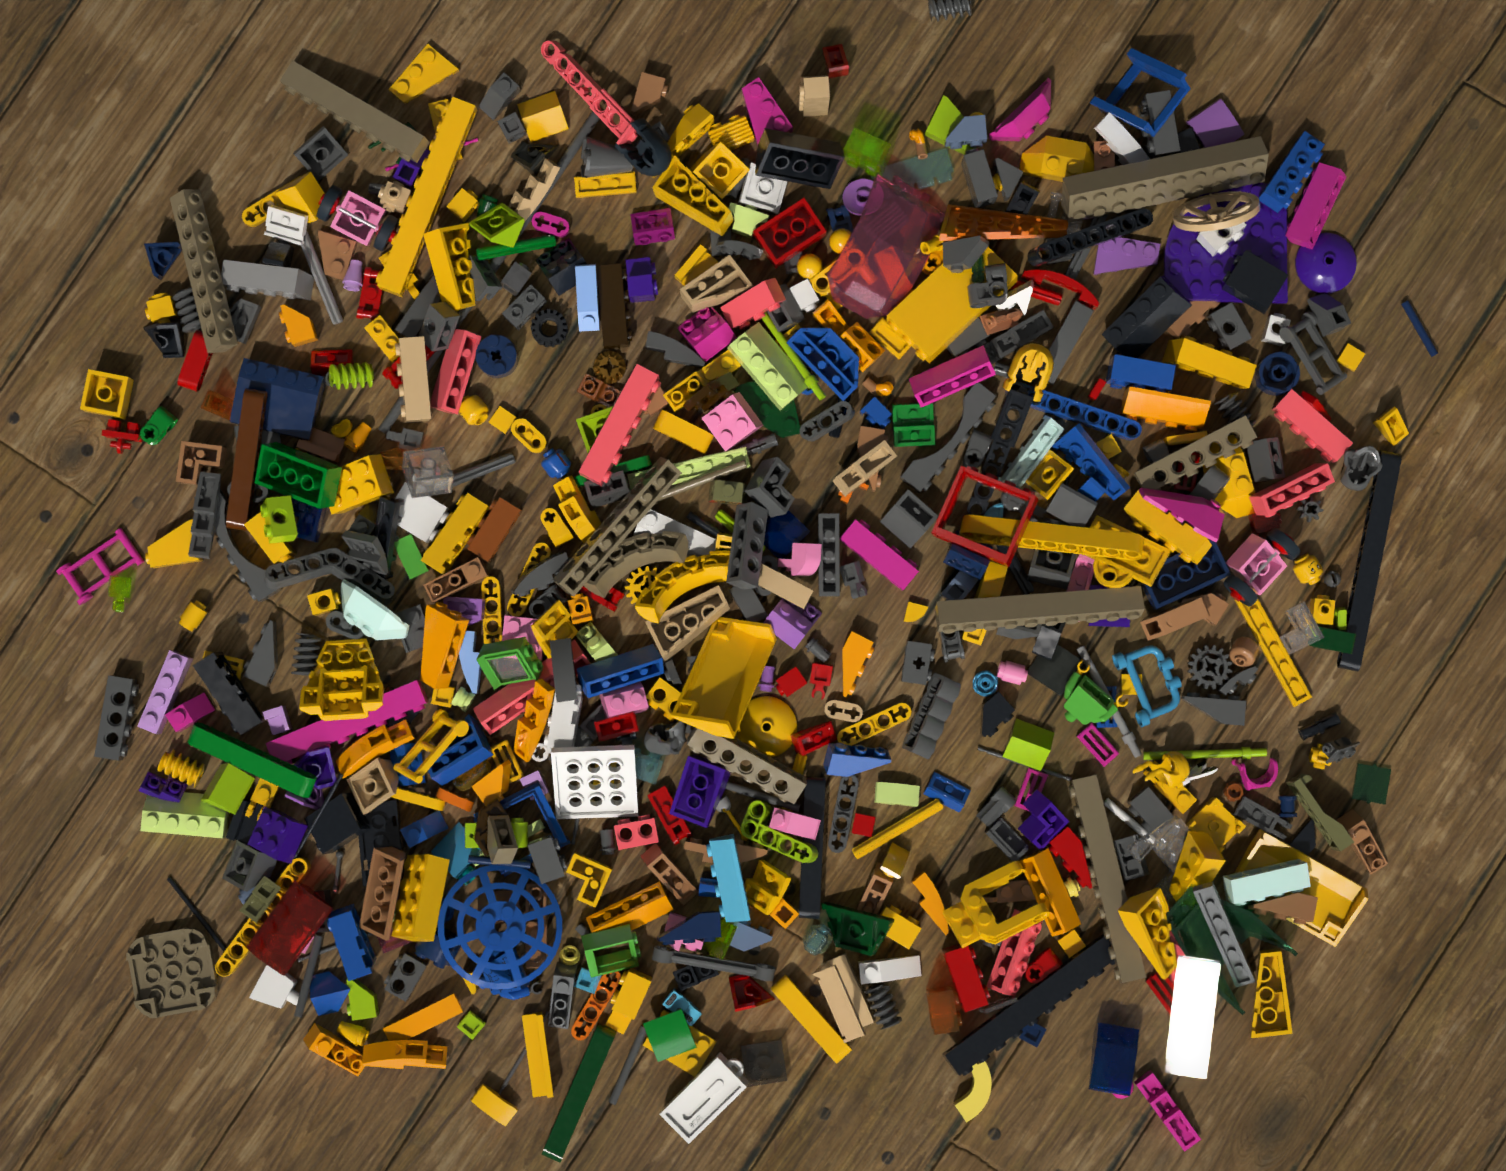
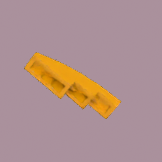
M542 678L535 681L533 698L526 700L524 717L518 719L513 752L525 762L530 761L540 741L552 706L555 689Z
M453 993L384 1027L383 1030L389 1041L408 1040L464 1012L456 994Z

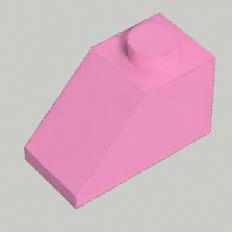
M774 807L769 828L816 840L821 820Z

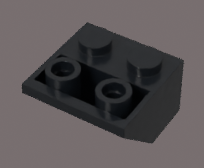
M570 238L561 241L557 246L535 259L558 296L576 286L575 265L587 264Z

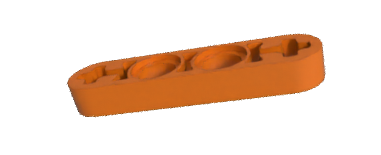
M620 971L615 972V977L618 980H613L609 986L613 987L612 991L607 986L601 985L602 982L606 984L609 979L606 976L607 974L602 975L595 994H591L572 1026L571 1034L576 1040H584L589 1036L619 985L621 979ZM600 989L605 990L608 994L607 999L604 1001L596 998V992ZM589 1007H593L597 1011V1016L593 1019L588 1018L585 1014L586 1009ZM582 1017L586 1022L592 1023V1025L589 1026L587 1024L584 1028L586 1034L578 1036L575 1028H580L584 1021H580Z

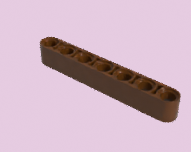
M249 388L244 390L226 528L248 531L244 524L251 519L255 491L254 482L260 455L267 391Z

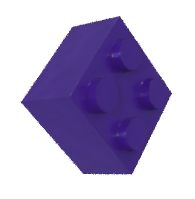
M264 806L248 845L275 860L291 864L308 826L279 810Z

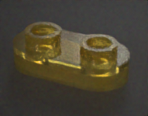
M487 759L453 779V784L460 791L470 789L490 772L491 764Z

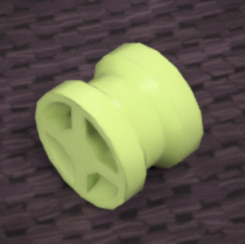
M461 686L451 704L454 706L458 705L462 711L466 712L476 694L466 692L465 688Z

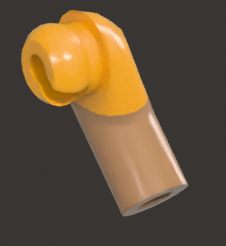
M912 129L909 133V138L913 141L915 140L918 159H925L928 157L924 134L920 129Z
M869 377L862 384L877 397L891 394L894 388L893 384L889 381L876 384Z

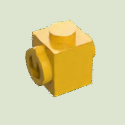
M160 293L148 298L149 301L146 302L147 308H145L147 319H151V322L155 324L170 323V320L179 318L175 308V301L173 297L168 296V293Z

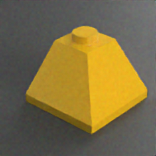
M721 141L706 151L691 167L692 172L721 199L750 170Z

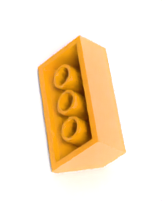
M1128 387L1124 391L1120 415L1137 421V418L1145 419V423L1157 425V422L1165 423L1166 427L1177 428V425L1184 426L1187 431L1197 432V429L1204 427L1211 401Z

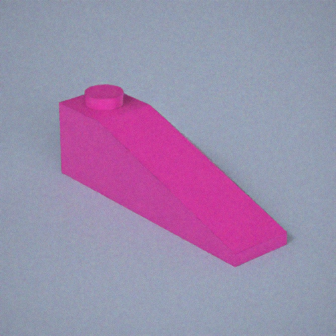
M1142 487L1139 489L1144 500L1164 512L1170 510V513L1177 518L1176 520L1181 523L1186 520L1194 527L1193 530L1217 542L1225 515L1220 503L1213 499L1209 501L1203 497Z

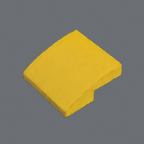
M557 600L531 625L534 636L548 659L552 658L550 641L572 639L578 633L577 629L568 619L571 616L560 600Z
M759 860L753 878H747L744 884L748 903L765 915H769L782 899L791 881V877L767 861Z

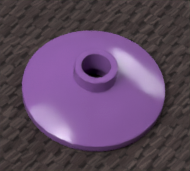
M869 179L855 180L843 192L844 206L855 215H870L876 212L883 202L881 187Z

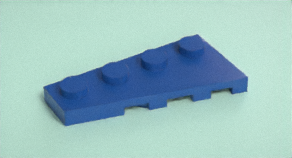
M1080 423L1052 446L1056 451L1061 450L1066 455L1064 458L1070 463L1074 462L1077 464L1085 476L1093 477L1107 490L1105 493L1113 500H1116L1130 489V486Z

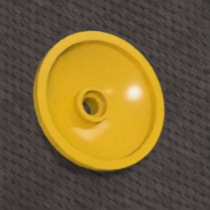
M770 696L758 697L750 701L737 730V737L740 741L767 756L775 757L784 753L792 745L791 735L797 733V720L792 709L784 701ZM769 723L771 726L770 730L764 731L763 724Z

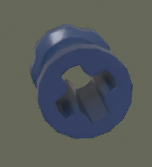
M1278 796L1281 805L1279 816L1297 817V813H1295V800L1297 796Z

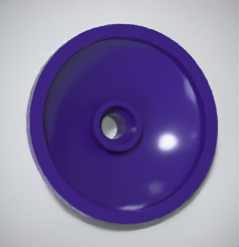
M1320 233L1313 249L1300 246L1295 258V269L1300 281L1310 290L1322 294L1334 293L1347 286L1352 280L1357 266L1356 255L1352 246L1344 238L1333 233ZM1326 258H1331L1332 263L1327 264Z

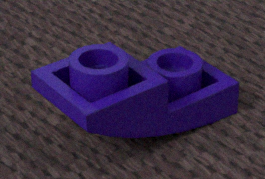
M148 771L139 791L155 798L180 802L187 784L170 776L166 780Z

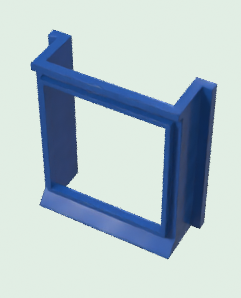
M1131 48L1127 53V56L1133 63L1131 68L1106 101L1094 96L1090 103L1099 108L1101 112H1110L1114 117L1154 137L1191 88L1184 79L1187 76L1186 73ZM1141 71L1179 88L1151 126L1147 121L1115 106Z
M539 781L500 801L502 807L506 809L533 795L554 838L558 839L560 848L571 843L568 836H565L542 791ZM479 812L473 814L475 817L473 819L475 823H477ZM531 854L519 859L533 862ZM499 870L501 875L504 874V876L513 873L512 871Z

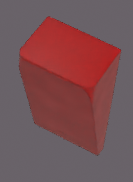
M832 721L791 735L795 752L801 756L837 740Z

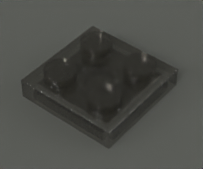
M781 1039L741 1045L745 1078L749 1081L747 1087L788 1081Z

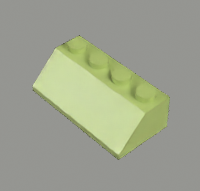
M759 322L728 346L727 349L780 411L808 388L804 383L805 379L796 366Z
M184 792L180 802L167 801L147 795L142 810L140 831L226 838L230 813L202 802L201 798L204 794Z

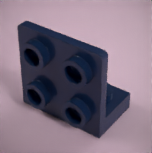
M950 543L943 563L978 579H981L990 562L987 558L953 543ZM979 543L981 545L993 549L992 546L986 543Z

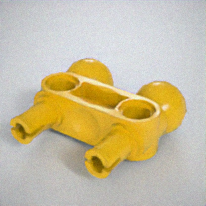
M844 228L837 229L830 235L829 245L835 253L840 255L823 267L821 259L811 253L801 256L797 262L799 275L803 278H808L819 296L826 297L836 310L841 308L845 301L835 288L853 272L858 271L868 285L878 279L867 264L869 259L857 243H855L853 234ZM856 252L860 255V260L858 262H851L848 258L849 255ZM819 278H825L828 284L825 287H819L816 281Z

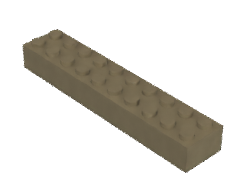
M1261 136L1063 177L1061 205L1067 221L1070 223L1265 182L1269 153Z

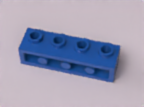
M1304 131L1260 195L1259 201L1277 213L1282 208L1287 209L1293 200L1290 196L1293 192L1297 194L1303 185L1300 181L1303 177L1307 178L1312 172L1313 168L1311 165L1313 162L1317 163L1323 155L1321 150L1325 144Z
M654 644L577 668L578 682L586 697L591 698L664 674L663 658Z

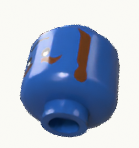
M551 448L543 454L544 459L541 461V466L550 478L556 477L559 479L570 471L571 461L562 449L554 451Z

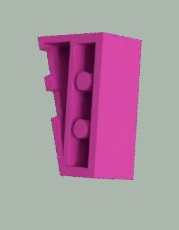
M759 77L742 88V96L757 148L765 128L788 133L793 132V126Z

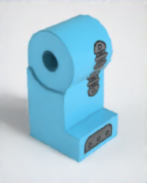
M675 988L662 1002V1005L672 1012L682 1009L690 1026H693L702 1015V1012Z

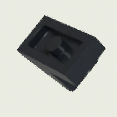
M1021 182L1016 188L1014 196L1005 212L1027 215L1040 190Z

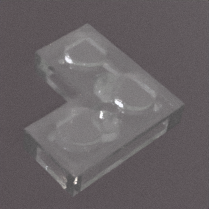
M1305 601L1285 611L1294 629L1279 638L1289 655L1324 638Z

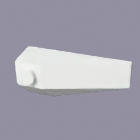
M651 509L637 524L633 536L647 532L657 534L662 533V531L683 533L688 540L687 557L696 555V557L708 555L710 551H715L716 539Z

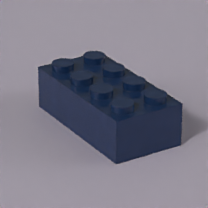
M1208 539L1212 547L1198 565L1192 561L1187 563L1178 553L1167 558L1151 587L1140 582L1153 610L1231 575L1216 542Z

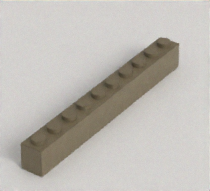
M1141 586L937 601L935 616L937 631L950 634L959 630H964L965 632H973L976 629L990 631L999 627L1013 629L1017 626L1035 627L1038 624L1054 626L1064 622L1066 624H1076L1078 621L1094 623L1104 619L1116 621L1119 618L1134 620L1142 616L1145 608Z
M1097 775L1072 780L1071 786H1068L1070 797L1075 798L1076 806H1073L1076 818L1080 819L1081 826H1078L1080 837L1084 838L1086 846H1083L1085 857L1090 860L1091 866H1088L1090 878L1095 880L1096 886H1093L1095 898L1100 900L1101 906L1098 907L1100 918H1104L1106 927H1103L1105 939L1110 941L1111 947H1108L1110 959H1114L1116 967L1113 968L1115 980H1119L1121 984L1147 978L1139 946L1125 928L1118 909L1127 901V896Z

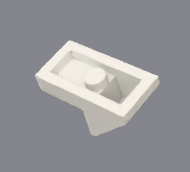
M1033 280L1009 291L1006 302L1001 305H995L998 311L1003 309L1009 310L1017 302L1025 315L1034 286Z

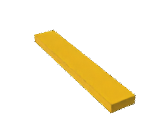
M1234 599L1292 706L1296 707L1312 698L1260 601L1257 599L1249 607Z

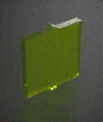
M720 918L721 937H716V941L704 942L701 949L707 951L709 956H715L723 960L737 926Z

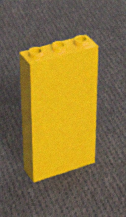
M987 247L970 269H965L961 273H952L942 263L887 315L888 328L894 333H899L902 336L901 340L908 347L912 346L916 350L915 354L922 361L926 360L930 364L974 320L991 307L970 308L968 285L987 283L985 265L1005 262ZM1005 263L1007 289L1009 290L1017 282L1018 275ZM1001 290L993 292L995 296H1001L1004 293Z

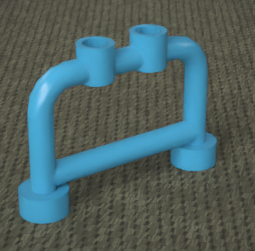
M1149 645L1125 655L1121 652L1112 655V660L1117 670L1127 668L1143 709L1135 712V717L1140 727L1149 725L1151 719L1168 713L1178 706L1180 702L1178 688L1182 687L1178 676H1172L1170 669L1174 668L1173 661L1170 657L1165 658L1161 649ZM1150 653L1156 656L1159 670L1165 678V685L1172 695L1170 703L1153 710L1132 661Z

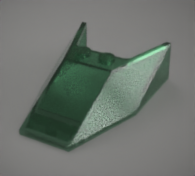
M1190 886L1169 909V912L1166 913L1167 922L1171 923V932L1194 972L1243 1015L1245 1011L1240 1007L1221 973V967L1225 962L1195 898L1193 887ZM1221 899L1241 945L1248 937H1255L1287 950L1294 956L1298 954L1251 911Z

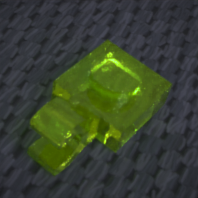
M109 576L108 596L113 597L112 610H115V612H124V598H130L131 577Z

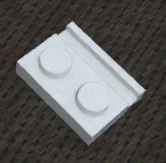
M270 205L268 206L265 225L267 227L264 235L303 245L308 215Z

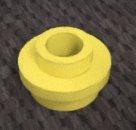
M1067 878V881L1063 883L1069 896H1079L1078 891H1080L1078 882L1076 879Z
M568 945L560 951L559 957L563 964L574 965L580 960V952L575 946Z

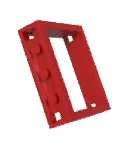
M960 466L931 533L936 538L961 546L970 552L1009 567L1039 499L1034 495L1035 492L1030 491L1028 488L1021 490L1016 488L1015 483L1005 480L1004 483L998 481V477L993 474L986 473V475L978 473L979 469L973 466H967V468ZM967 478L1029 502L1006 554L944 530Z

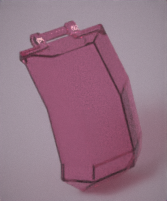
M879 174L876 175L861 217L837 261L827 273L834 301L860 316L870 319L888 315L908 296L930 254L926 255L921 252L920 245L922 242H926L938 234L945 216L944 212L928 204L930 198L928 193L918 191L901 181V178L897 175L891 181Z

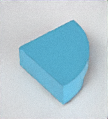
M996 504L990 507L984 516L1003 518L1004 506Z

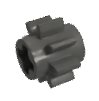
M1309 497L1308 502L1305 500L1300 501L1302 506L1296 508L1301 513L1299 518H1307V523L1311 522L1312 517L1315 520L1320 519L1317 514L1323 511V509L1319 508L1321 501L1314 502L1313 497ZM1309 506H1312V513L1308 514L1306 511Z

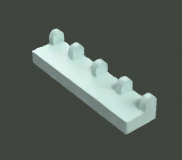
M1045 415L1042 418L1044 420L1037 430H1033V436L1024 447L1021 446L1019 449L1021 452L1012 463L1009 462L1007 465L1009 468L1002 477H999L998 481L1004 483L1005 480H1008L1021 488L1065 429L1051 417Z

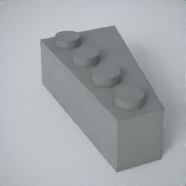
M223 260L221 277L223 285L227 287L226 290L239 292V289L250 294L260 292L272 297L279 295L288 299L311 300L314 277L300 269Z

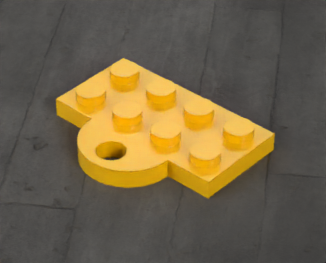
M1096 515L1090 528L1134 533ZM1144 538L1142 557L1139 560L1085 556L1094 559L1093 570L1095 578L1101 585L1107 588L1124 587L1132 578L1151 587L1167 560L1170 549ZM1107 572H1112L1115 578L1107 581L1103 576Z

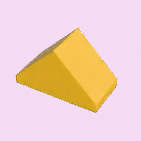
M1395 406L1388 409L1373 422L1392 446H1395L1409 434Z

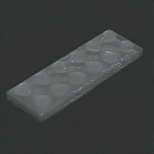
M1178 955L1165 1073L1204 1079L1207 1077L1220 961Z

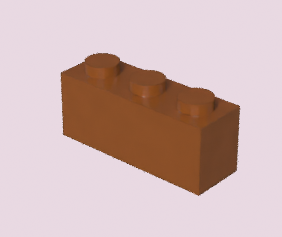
M501 497L498 500L494 499L489 507L491 512L488 517L484 516L478 524L479 531L476 535L472 534L467 542L469 545L467 549L489 563L522 513L520 509Z

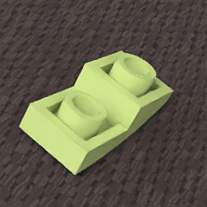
M876 782L874 803L918 807L920 786Z

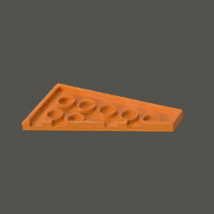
M948 204L939 241H952L975 236H982L986 240L1059 238L1067 235L1069 223L1063 219Z

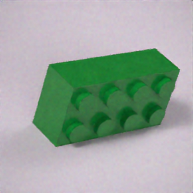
M278 442L266 443L261 446L254 483L286 496L291 495V498L316 508H327L335 506L342 467Z

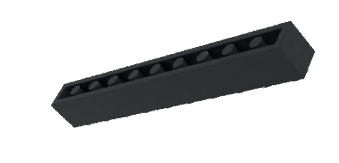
M1104 933L1064 962L1056 971L1045 977L1041 982L1033 985L942 1053L955 1074L965 1076L973 1070V1065L977 1062L981 1064L990 1057L989 1053L993 1050L999 1051L1006 1046L1005 1041L1012 1037L1014 1039L1023 1033L1022 1029L1025 1026L1029 1025L1030 1027L1040 1020L1038 1017L1044 1012L1048 1014L1056 1008V1003L1060 1000L1064 1002L1072 996V991L1076 988L1080 990L1089 983L1087 980L1092 976L1096 978L1105 971L1104 967L1108 964L1114 965V959H1110L1108 947H1111L1110 941L1105 939Z

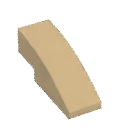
M884 440L836 476L833 482L846 497L895 459L897 455Z

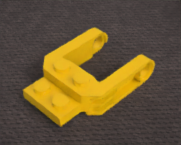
M1013 861L965 885L961 902L943 911L944 917L962 948L980 939L991 944H997L1043 921L1049 916L1050 912L1046 905L1040 903L999 924L996 923V919L983 895L1009 883V880L1017 877L1022 872L1024 873L1025 869L1020 861Z

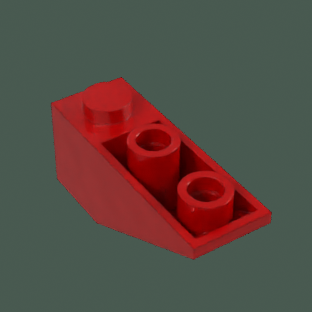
M1065 826L1049 842L1051 846L1048 848L1055 857L1059 855L1064 860L1061 864L1069 873L1073 871L1078 876L1075 879L1082 888L1086 886L1091 889L1092 883L1082 842L1068 826Z

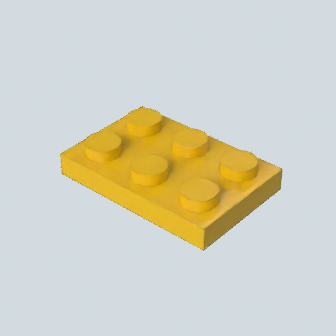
M664 1009L660 1017L667 1015L670 1012ZM688 1025L697 1048L666 1060L695 1077L717 1041L695 1027ZM647 1037L645 1042L643 1043V1046L653 1051L650 1041Z

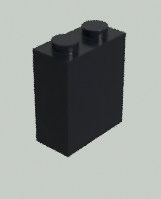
M1246 250L1243 255L1238 254L1233 262V265L1236 266L1233 272L1228 270L1222 281L1225 285L1222 290L1265 314L1287 279L1288 274Z
M341 793L328 802L311 834L316 841L318 850L322 854H330L369 830L370 827L353 794ZM320 808L304 818L308 826L307 829H309Z

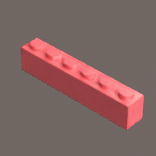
M636 364L579 470L581 476L600 486L604 482L608 483L612 476L610 470L614 464L617 465L622 457L620 452L623 446L627 447L632 438L630 436L633 428L637 429L642 419L640 418L642 411H646L651 403L649 398L652 392L656 393L660 387L661 382H659L658 374Z
M573 640L571 644L577 677V668L591 663L578 643ZM547 658L542 661L543 669L539 679L542 678L555 689L552 658ZM535 679L508 684L473 708L480 723L490 735L525 712L526 700L533 698Z

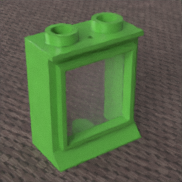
M526 637L483 644L476 659L494 690L501 685L534 679L536 681L539 679L543 669L541 660L538 659Z

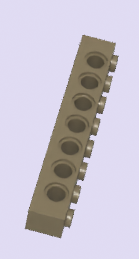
M183 189L172 196L170 202L207 353L226 352L238 345L201 192L199 189Z
M660 457L552 580L566 593L574 597L682 472L668 459Z

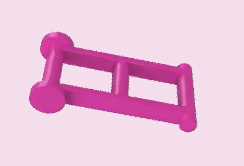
M122 528L115 531L116 536L73 565L69 562L56 571L58 575L63 574L80 598L77 601L79 605L89 601L93 597L92 592L136 563L139 566L144 562ZM120 540L133 559L111 572L99 553ZM90 559H93L105 578L84 591L72 572Z

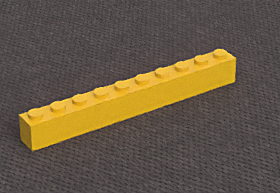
M452 97L451 102L448 101L444 108L445 117L443 121L440 120L436 129L438 132L437 137L432 139L429 150L431 152L429 157L423 160L421 166L423 172L421 177L418 176L415 180V192L407 200V212L402 214L399 220L400 229L398 234L396 233L394 238H392V249L386 253L383 262L385 263L384 269L379 271L376 278L379 289L402 298L425 243L423 234L429 232L477 113L475 105Z

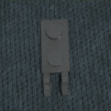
M1245 796L1241 798L1233 813L1257 828L1273 834L1282 840H1285L1287 836L1280 831L1274 830L1276 823L1281 824L1286 829H1291L1293 826L1281 819L1279 815Z

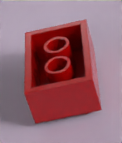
M805 198L753 230L754 238L775 269L824 238L827 233Z
M959 943L942 949L964 1012L989 1005L987 1001L990 998L988 989L980 981V979H983V974L978 964L975 965L973 961L977 959L973 947L969 945L962 948Z

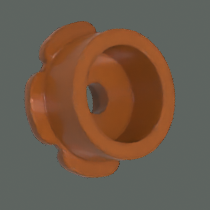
M1234 781L1227 783L1223 790L1224 796L1232 802L1240 800L1243 797V786Z

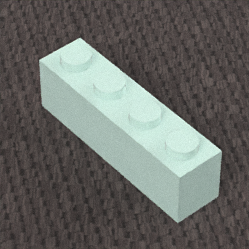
M1300 859L1223 876L1226 900L1235 906L1245 905L1246 901L1251 900L1263 901L1268 896L1281 897L1290 891L1293 893L1304 891L1303 888L1311 887L1308 864Z

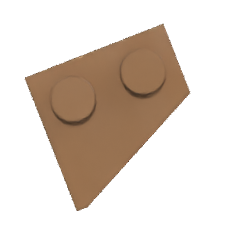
M318 231L324 274L343 281L350 261L353 258L357 242Z

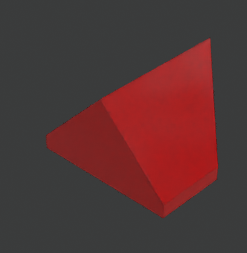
M737 975L729 977L735 1012L754 1008L775 1000L750 976Z

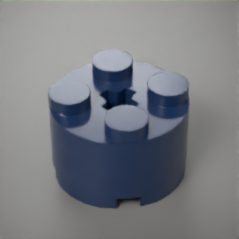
M490 335L479 343L476 349V361L480 369L487 376L503 378L512 374L516 369L518 353L508 338L501 335ZM500 352L502 358L494 361L493 355Z
M1284 352L1268 355L1258 363L1255 369L1256 386L1268 395L1278 396L1288 392L1298 383L1300 378V369L1295 359ZM1276 370H1278V374L1281 375L1278 378H1276V375L1273 373Z
M437 926L434 942H417L415 954L420 958H428L434 961L433 964L444 969L445 965L450 966L440 947ZM444 928L446 941L458 937L452 931ZM461 945L449 948V951L454 959L458 954Z

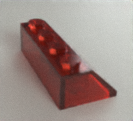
M295 880L246 948L260 961L285 976L333 908L309 886Z

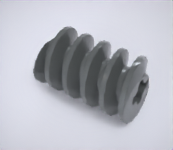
M928 0L931 21L932 17L935 16L937 22H939L940 15H943L944 19L947 20L948 14H951L953 19H955L956 12H959L961 17L964 16V11H967L969 16L972 14L970 0Z
M191 287L179 290L173 296V300L177 302L175 308L179 309L177 315L183 317L179 322L181 325H185L182 327V331L185 333L202 330Z
M1237 392L1229 394L1214 404H1221L1218 412L1225 410L1222 418H1230L1226 423L1227 425L1245 415L1247 419L1252 415L1251 413L1244 414L1247 409L1246 406L1239 407L1243 400H1235L1238 395ZM1256 420L1249 421L1252 428L1253 425L1256 423Z
M296 633L301 636V638L295 639V642L300 644V646L294 647V650L299 652L298 655L293 656L298 663L292 664V667L296 668L297 671H293L291 674L309 676L310 672L315 670L312 667L317 666V662L313 658L319 656L314 650L321 648L315 642L322 639L316 635Z
M885 983L878 984L864 991V993H871L867 1000L874 1001L870 1008L877 1009L873 1016L880 1017L876 1022L877 1025L883 1024L880 1030L894 1026L902 1021L901 1017L896 1016L899 1010L892 1009L896 1002L889 1001L893 998V994L887 993L890 990V986H883Z

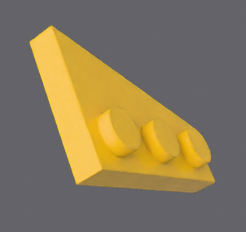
M427 44L388 90L406 104L426 92L430 87L441 83L445 78L459 72V69Z

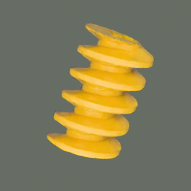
M174 749L170 753L166 751L159 762L157 770L161 772L165 769L164 773L166 775L172 773V778L176 779L179 777L180 782H184L187 779V785L191 786L194 783L195 788L203 776L205 764L202 763L197 767V760L190 764L189 756L182 760L183 753L175 757Z

